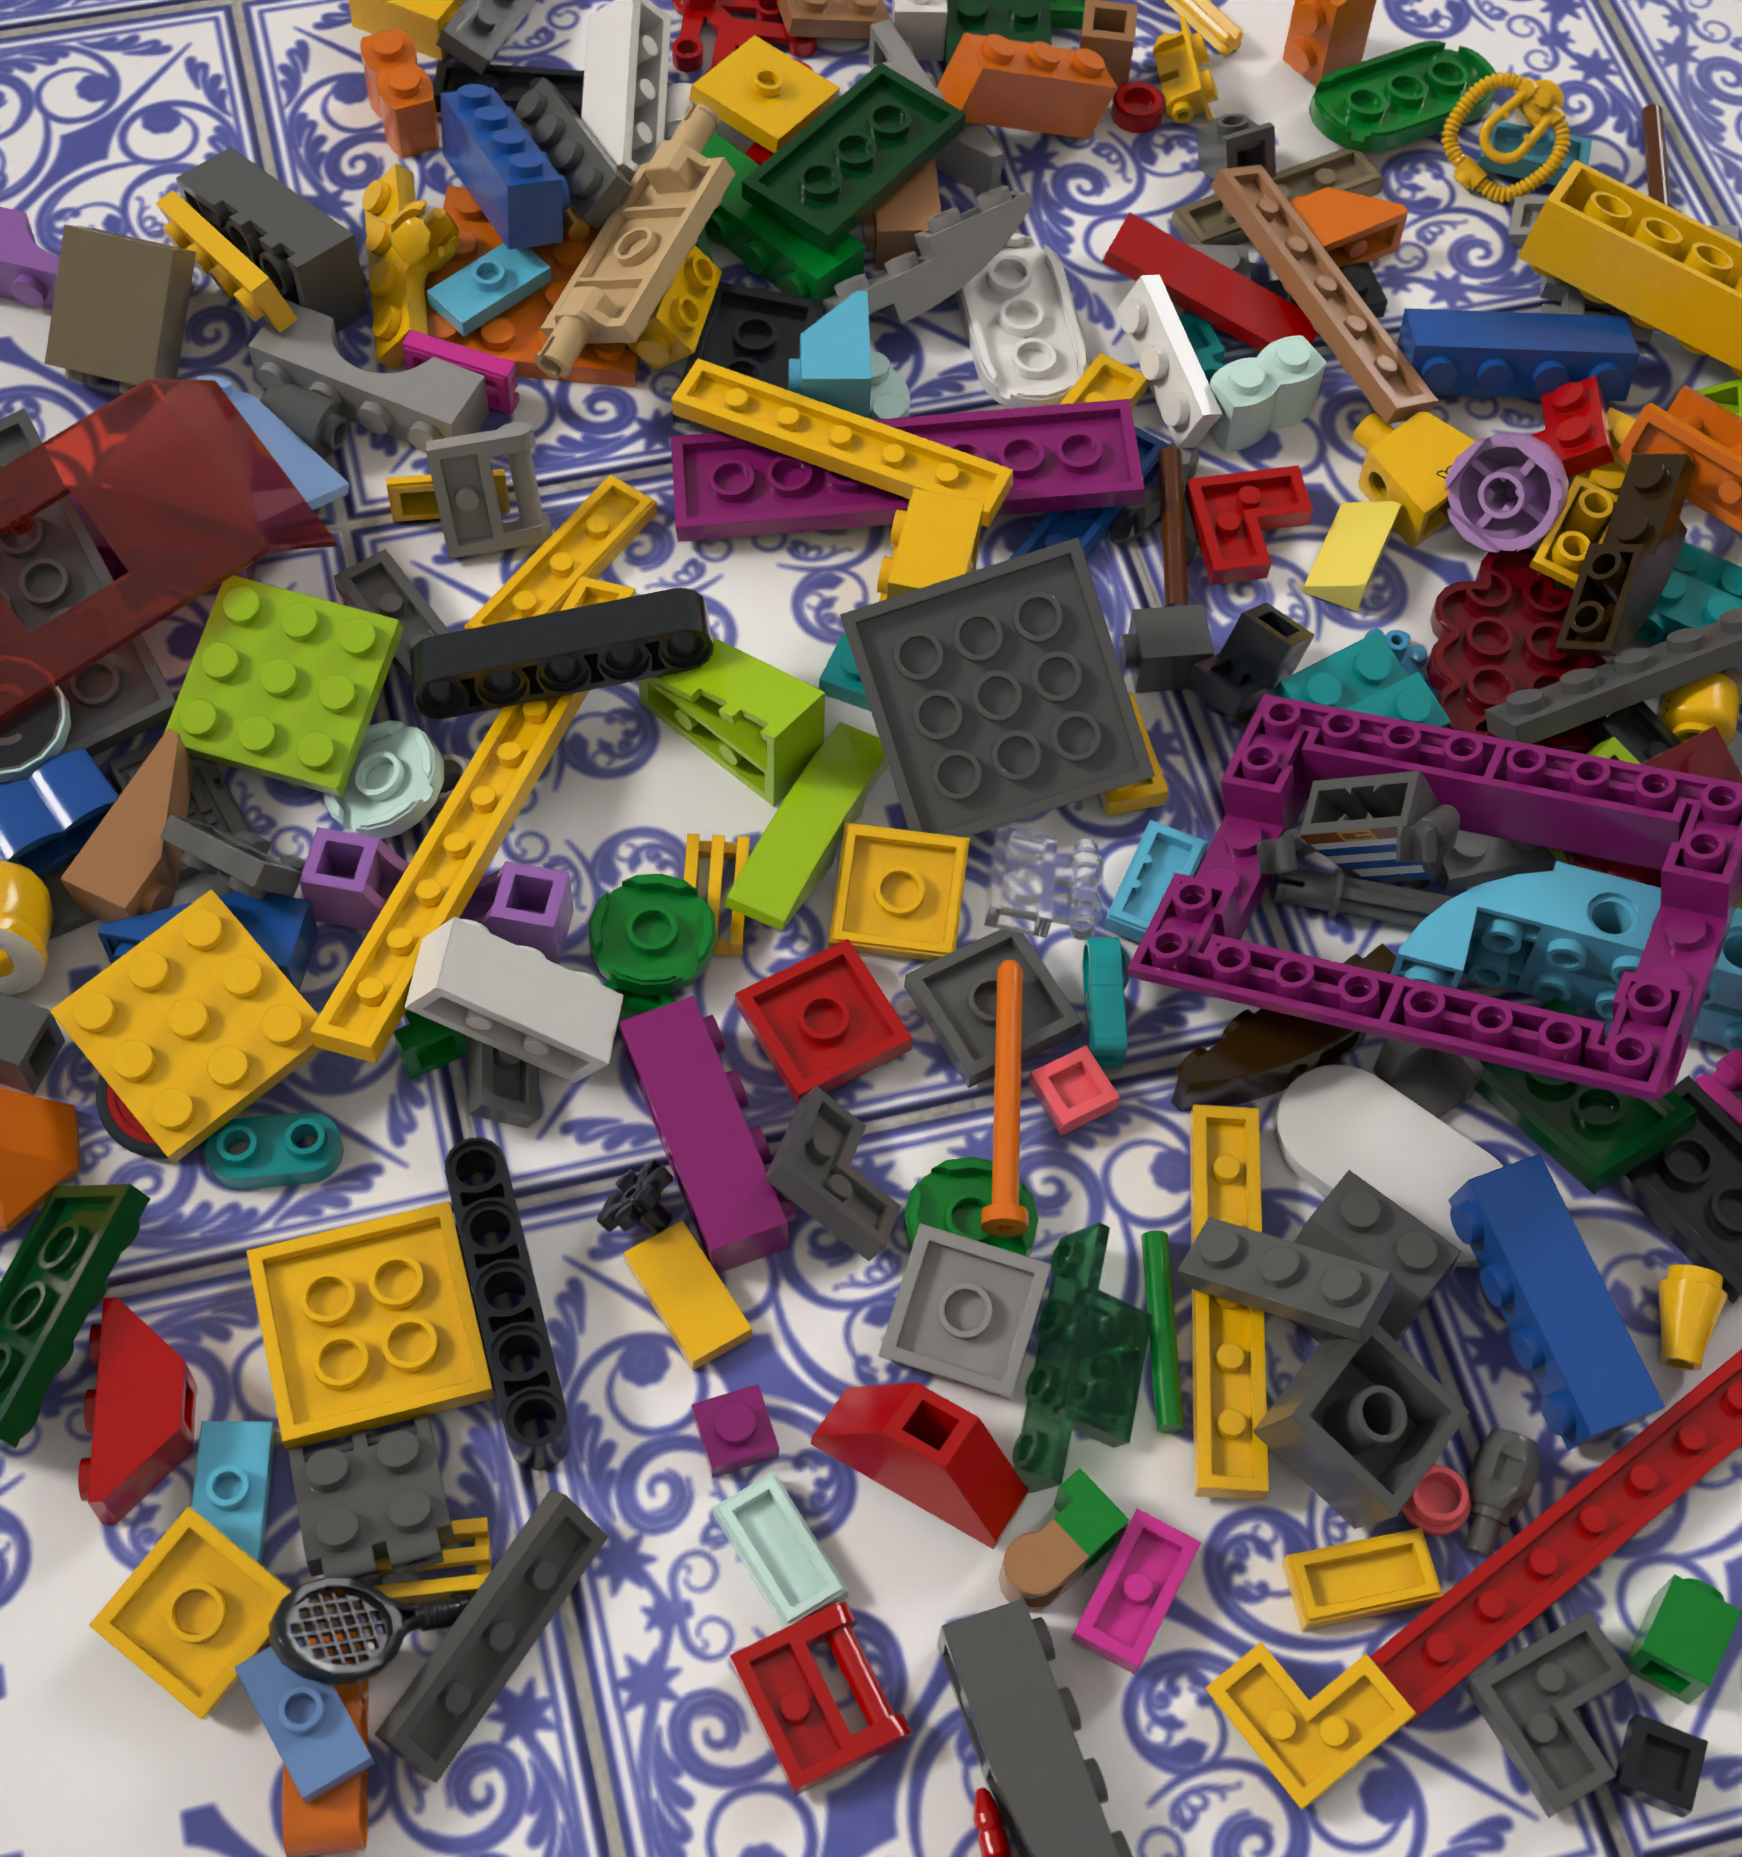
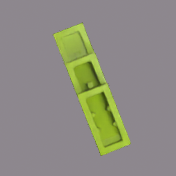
M838 723L797 779L757 842L726 897L725 907L783 931L833 865L837 845L843 839L845 822H856L862 814L866 794L888 767L880 738L845 723Z

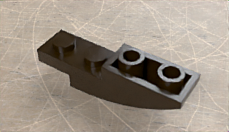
M1632 454L1603 544L1589 543L1555 645V649L1559 654L1616 656L1643 626L1668 582L1688 531L1679 518L1696 467L1688 454Z
M1382 943L1366 957L1362 958L1355 954L1343 964L1391 974L1396 956ZM1262 1008L1255 1013L1250 1009H1246L1227 1025L1222 1033L1223 1039L1212 1048L1207 1050L1204 1046H1199L1182 1060L1175 1071L1178 1080L1171 1103L1179 1111H1190L1193 1105L1230 1106L1278 1093L1287 1089L1303 1073L1317 1067L1334 1065L1363 1044L1367 1033Z

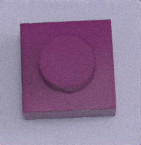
M758 1384L691 1404L693 1419L712 1478L779 1457V1445Z

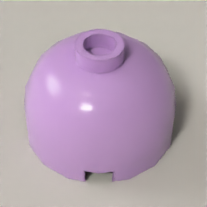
M1502 432L1474 442L1456 457L1446 476L1445 490L1448 489V501L1450 504L1447 512L1451 523L1466 541L1484 551L1498 553L1501 550L1519 551L1531 547L1555 527L1567 505L1569 482L1563 462L1548 444L1530 434Z

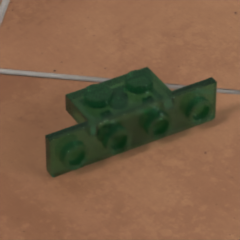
M1100 1222L1063 1236L1051 1257L1050 1264H1052L1051 1272L1053 1274L1047 1304L1038 1322V1333L1040 1335L1034 1369L1030 1373L1025 1387L1027 1405L1021 1434L1015 1442L1012 1453V1461L1015 1465L1014 1470L1029 1490L1028 1494L1062 1484L1072 1430L1112 1448L1130 1443L1152 1315L1099 1290L1110 1227Z

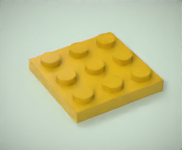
M212 889L50 1010L51 1014L173 1164L182 1159L321 1050V1048L315 1047L310 1032L319 1015Z
M450 1201L246 1250L280 1432L286 1451L289 1448L301 1445L305 1447L348 1436L352 1432L364 1429L368 1431L411 1420L415 1416L427 1413L430 1415L495 1398Z

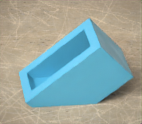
M855 291L800 334V358H789L788 362L789 391L862 417H869L871 357L868 291Z

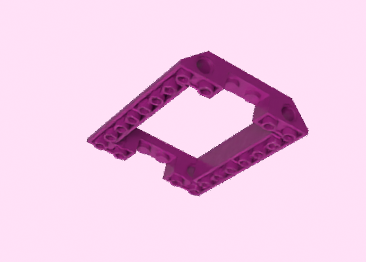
M1267 694L1263 695L1221 779L1225 817L1196 876L1174 874L1127 968L1129 977L1655 1102L1673 1090L1742 893V783ZM1420 771L1425 776L1440 805L1448 804L1458 810L1460 815L1459 830L1660 870L1661 904L1636 973L1624 971L1613 1000L1612 1025L1605 1042V1023L1241 941L1271 875H1260L1257 842L1282 837L1286 831L1294 828L1306 800L1309 799L1313 781Z

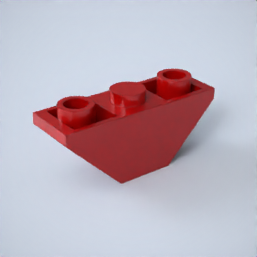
M118 1297L103 1298L101 1323H93L89 1333L90 1360L92 1365H98L96 1389L87 1390L84 1399V1423L86 1431L88 1433L93 1432L91 1457L81 1459L78 1473L80 1498L82 1501L88 1502L102 1525L117 1524L193 1452L197 1384L185 1360Z
M919 1383L847 1387L811 1438V1445L993 1550L1026 1500L1029 1492L978 1416Z

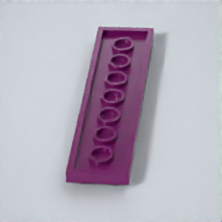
M1130 399L874 420L1013 469V486L996 516L1143 504L1144 483ZM724 432L671 436L675 525L678 542L893 525L896 510L907 511L910 502L908 498Z

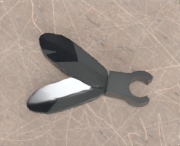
M1173 442L1168 447L1176 448V445ZM1197 449L1192 451L1190 462L1182 464L1183 492L1187 479L1193 478L1196 474L1199 460ZM1160 484L1155 485L1144 493L1143 504L1128 505L1115 517L1110 531L1112 542L1126 543L1134 541L1161 520ZM1183 494L1186 561L1188 565L1194 559L1197 548V536L1188 504Z

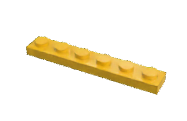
M701 359L696 360L671 398L673 414L908 499L911 498L913 488L984 501L982 525L988 528L1013 486V469Z
M1193 1105L1190 1113L1191 1246L1209 1217L1262 1233L1259 1108ZM1192 1288L1194 1496L1265 1500L1269 1492L1268 1446L1253 1433L1267 1413L1264 1311Z

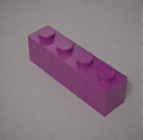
M690 996L620 1021L619 1026L624 1052L706 1257L716 1273L719 1274L790 1248L788 1223L796 1221L795 1210L792 1202L787 1200L778 1189L765 1180L767 1171L764 1166L772 1163L771 1153L760 1126L748 1128L741 1109L748 1107L749 1104L738 1072L734 1069L725 1073L718 1054L726 1050L722 1034L714 1016L709 1015L702 1018L694 996Z

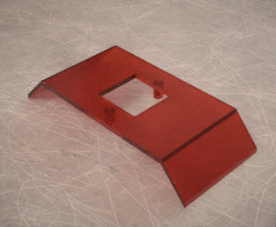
M147 379L0 469V536L10 530L16 535L27 534L33 527L31 517L72 493L128 571L122 577L30 634L0 593V722L271 551L338 547L336 540L216 380Z

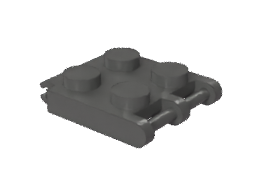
M428 1413L415 1416V1424L367 1436L366 1429L352 1432V1440L306 1452L303 1445L288 1449L305 1558L311 1577L324 1574V1578H350L366 1583L379 1579L376 1561L389 1557L394 1575L444 1562L441 1543L455 1540Z

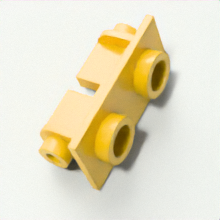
M1182 14L1179 16L1182 31L1175 34L1165 33L1160 35L1152 50L1161 80L1160 84L1165 98L1166 113L1168 117L1179 124L1187 123L1192 120L1193 116L1203 112L1206 113L1208 121L1214 119L1211 102L1219 100L1211 70L1203 71L1201 66L1210 62L1209 54L1201 31L1191 34L1186 18Z

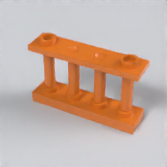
M1687 385L1681 387L1668 411L1653 403L1645 405L1615 457L1629 465L1632 454H1688L1696 467L1685 499L1742 534V418Z

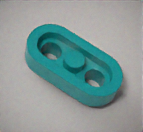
M317 1112L232 1119L207 1139L205 1146L206 1161L213 1177L221 1185L233 1190L320 1182L331 1176L338 1169L344 1155L342 1139L336 1124L329 1117ZM310 1135L318 1138L311 1147L299 1148L295 1146L297 1141L304 1136ZM246 1142L250 1144L249 1148L242 1154L232 1155L228 1153L230 1147L236 1143Z

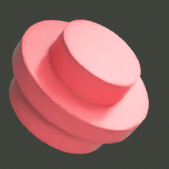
M1432 1465L1401 1511L1406 1520L1415 1529L1422 1527L1423 1533L1431 1536L1448 1535L1458 1530L1468 1518L1471 1510L1470 1491L1458 1473L1441 1465Z

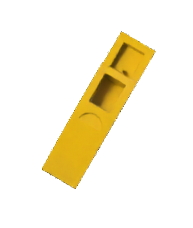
M1611 407L1606 414L1615 462L1572 477L1568 485L1567 505L1555 527L1542 538L1529 566L1573 589L1575 588L1589 543L1603 544L1628 468V464L1615 457L1636 419Z

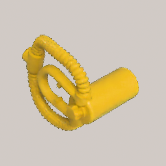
M1508 71L1504 72V75L1502 72H1498L1497 75L1492 73L1491 77L1485 76L1484 79L1479 80V83L1476 82L1473 84V87H1469V92H1464V97H1460V102L1456 103L1457 107H1453V112L1449 113L1450 118L1446 119L1447 124L1443 126L1445 130L1441 133L1444 137L1441 139V142L1444 144L1442 149L1446 151L1445 156L1448 157L1449 162H1452V166L1456 167L1453 178L1466 191L1477 187V192H1481V195L1486 196L1487 199L1492 198L1493 202L1499 200L1500 203H1504L1506 200V202L1510 203L1512 199L1515 201V196L1529 195L1530 191L1534 192L1536 188H1540L1541 184H1545L1546 180H1550L1551 176L1555 175V171L1560 169L1559 165H1563V160L1567 158L1566 154L1569 152L1567 147L1571 145L1568 141L1571 139V135L1568 134L1570 132V128L1567 127L1568 122L1564 121L1566 113L1562 110L1564 104L1562 90L1551 80L1541 79L1534 81L1531 77L1523 79L1522 75L1517 76L1514 72L1510 75ZM1504 86V88H1513L1517 92L1491 114L1481 127L1479 143L1486 158L1497 164L1507 165L1516 163L1525 157L1545 131L1551 127L1555 131L1554 139L1556 141L1553 146L1554 150L1551 151L1552 155H1549L1546 163H1543L1542 167L1540 166L1538 170H1535L1534 174L1531 173L1529 177L1520 180V184L1516 182L1515 185L1512 184L1506 187L1498 185L1497 187V184H1493V181L1485 178L1488 174L1470 156L1465 158L1466 155L1462 154V150H1459L1457 132H1459L1461 123L1464 122L1463 118L1467 117L1466 113H1470V109L1474 107L1473 104H1477V100L1484 97L1485 93L1488 94L1489 91L1497 90L1498 88L1502 89ZM1515 110L1518 124L1533 127L1534 129L1530 134L1526 133L1524 135V141L1516 150L1509 153H1501L1494 149L1491 144V131L1502 119L1507 120L1510 117V113Z

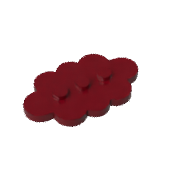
M1526 548L1519 551L1501 550L1498 553L1489 552L1480 563L1475 581L1456 582L1449 585L1436 598L1430 623L1438 641L1432 647L1426 670L1429 680L1440 691L1437 701L1451 721L1446 727L1448 729L1496 737L1488 732L1485 709L1506 702L1507 696L1513 692L1523 689H1540L1559 682L1560 677L1571 670L1581 668L1593 669L1607 663L1602 656L1559 654L1555 649L1573 592L1556 589L1555 579L1529 567L1535 551ZM1606 716L1533 744L1586 754L1593 746L1597 745L1589 733Z

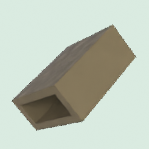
M64 225L44 364L65 368L64 378L75 382L99 385L101 377L119 381L118 391L135 396L152 398L154 389L175 388L196 251L87 226Z

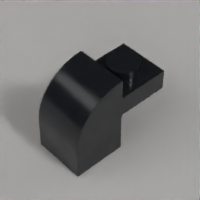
M1266 602L1243 612L1221 652L1194 664L1183 685L1198 694L1200 703L1208 710L1219 715L1235 717L1243 724L1248 725L1263 695L1277 696L1274 691L1275 687L1282 679L1293 674L1315 635Z

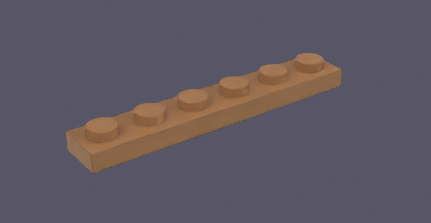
M1262 165L1219 169L1211 184V188L1225 205L1227 212L1236 220L1253 243L1256 251L1276 274L1284 289L1293 297L1307 316L1315 331L1321 335L1338 358L1343 369L1352 377L1369 400L1374 411L1380 415L1386 424L1407 421L1417 412L1430 413L1437 404L1438 399Z

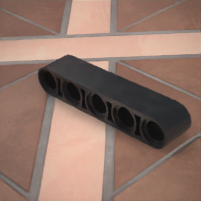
M673 588L425 638L414 645L410 652L413 704L418 712L426 717L446 719L701 667L709 661L713 654L714 646L706 602L703 596L695 590Z
M481 1137L468 1138L457 1143L449 1151L445 1160V1175L508 1447L513 1458L523 1467L532 1470H546L559 1464L567 1455L571 1445L565 1401L506 1158L501 1148L493 1141ZM476 1172H486L493 1175L491 1180L481 1186H470L463 1183L469 1175ZM499 1231L508 1235V1238L502 1244L495 1247H484L477 1244V1241L489 1232ZM514 1292L524 1297L517 1306L511 1309L500 1310L491 1306V1302L503 1293ZM528 1354L535 1356L539 1360L538 1364L526 1373L516 1374L505 1369L506 1364L518 1355ZM534 1418H545L555 1424L554 1429L540 1439H529L520 1434L521 1428Z

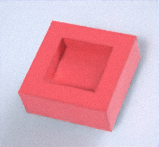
M1087 1045L1031 1071L1029 1075L1028 1085L1061 1136L1118 1107L1120 1096Z

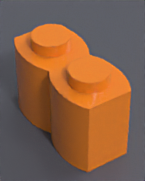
M399 28L362 37L360 50L369 103L377 116L383 120L385 138L390 148L402 158L438 149L440 134L433 85L427 73L418 66L416 49L411 38Z

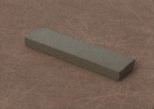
M1343 148L1276 172V177L1271 178L1288 201L1297 196H1306L1325 187L1370 197L1381 193L1384 178L1363 151ZM1216 194L1173 209L1171 224L1186 244L1239 245L1250 241L1236 220L1227 212L1225 205Z

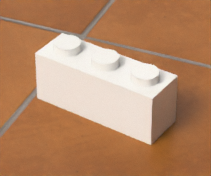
M453 917L422 938L405 1009L576 1083L609 1064L624 995L601 985L599 979L591 974L571 971L547 960L545 955L535 948L517 946L491 934L488 928L479 922Z

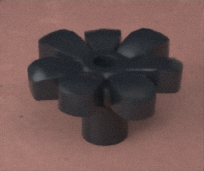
M655 1159L647 1162L638 1175L632 1169L629 1170L616 1182V1186L621 1193L614 1192L608 1197L602 1211L598 1214L597 1222L607 1232H611L618 1226L626 1232L637 1226L639 1221L653 1235L662 1232L670 1224L672 1215L658 1201L661 1198V1191L673 1181V1176Z

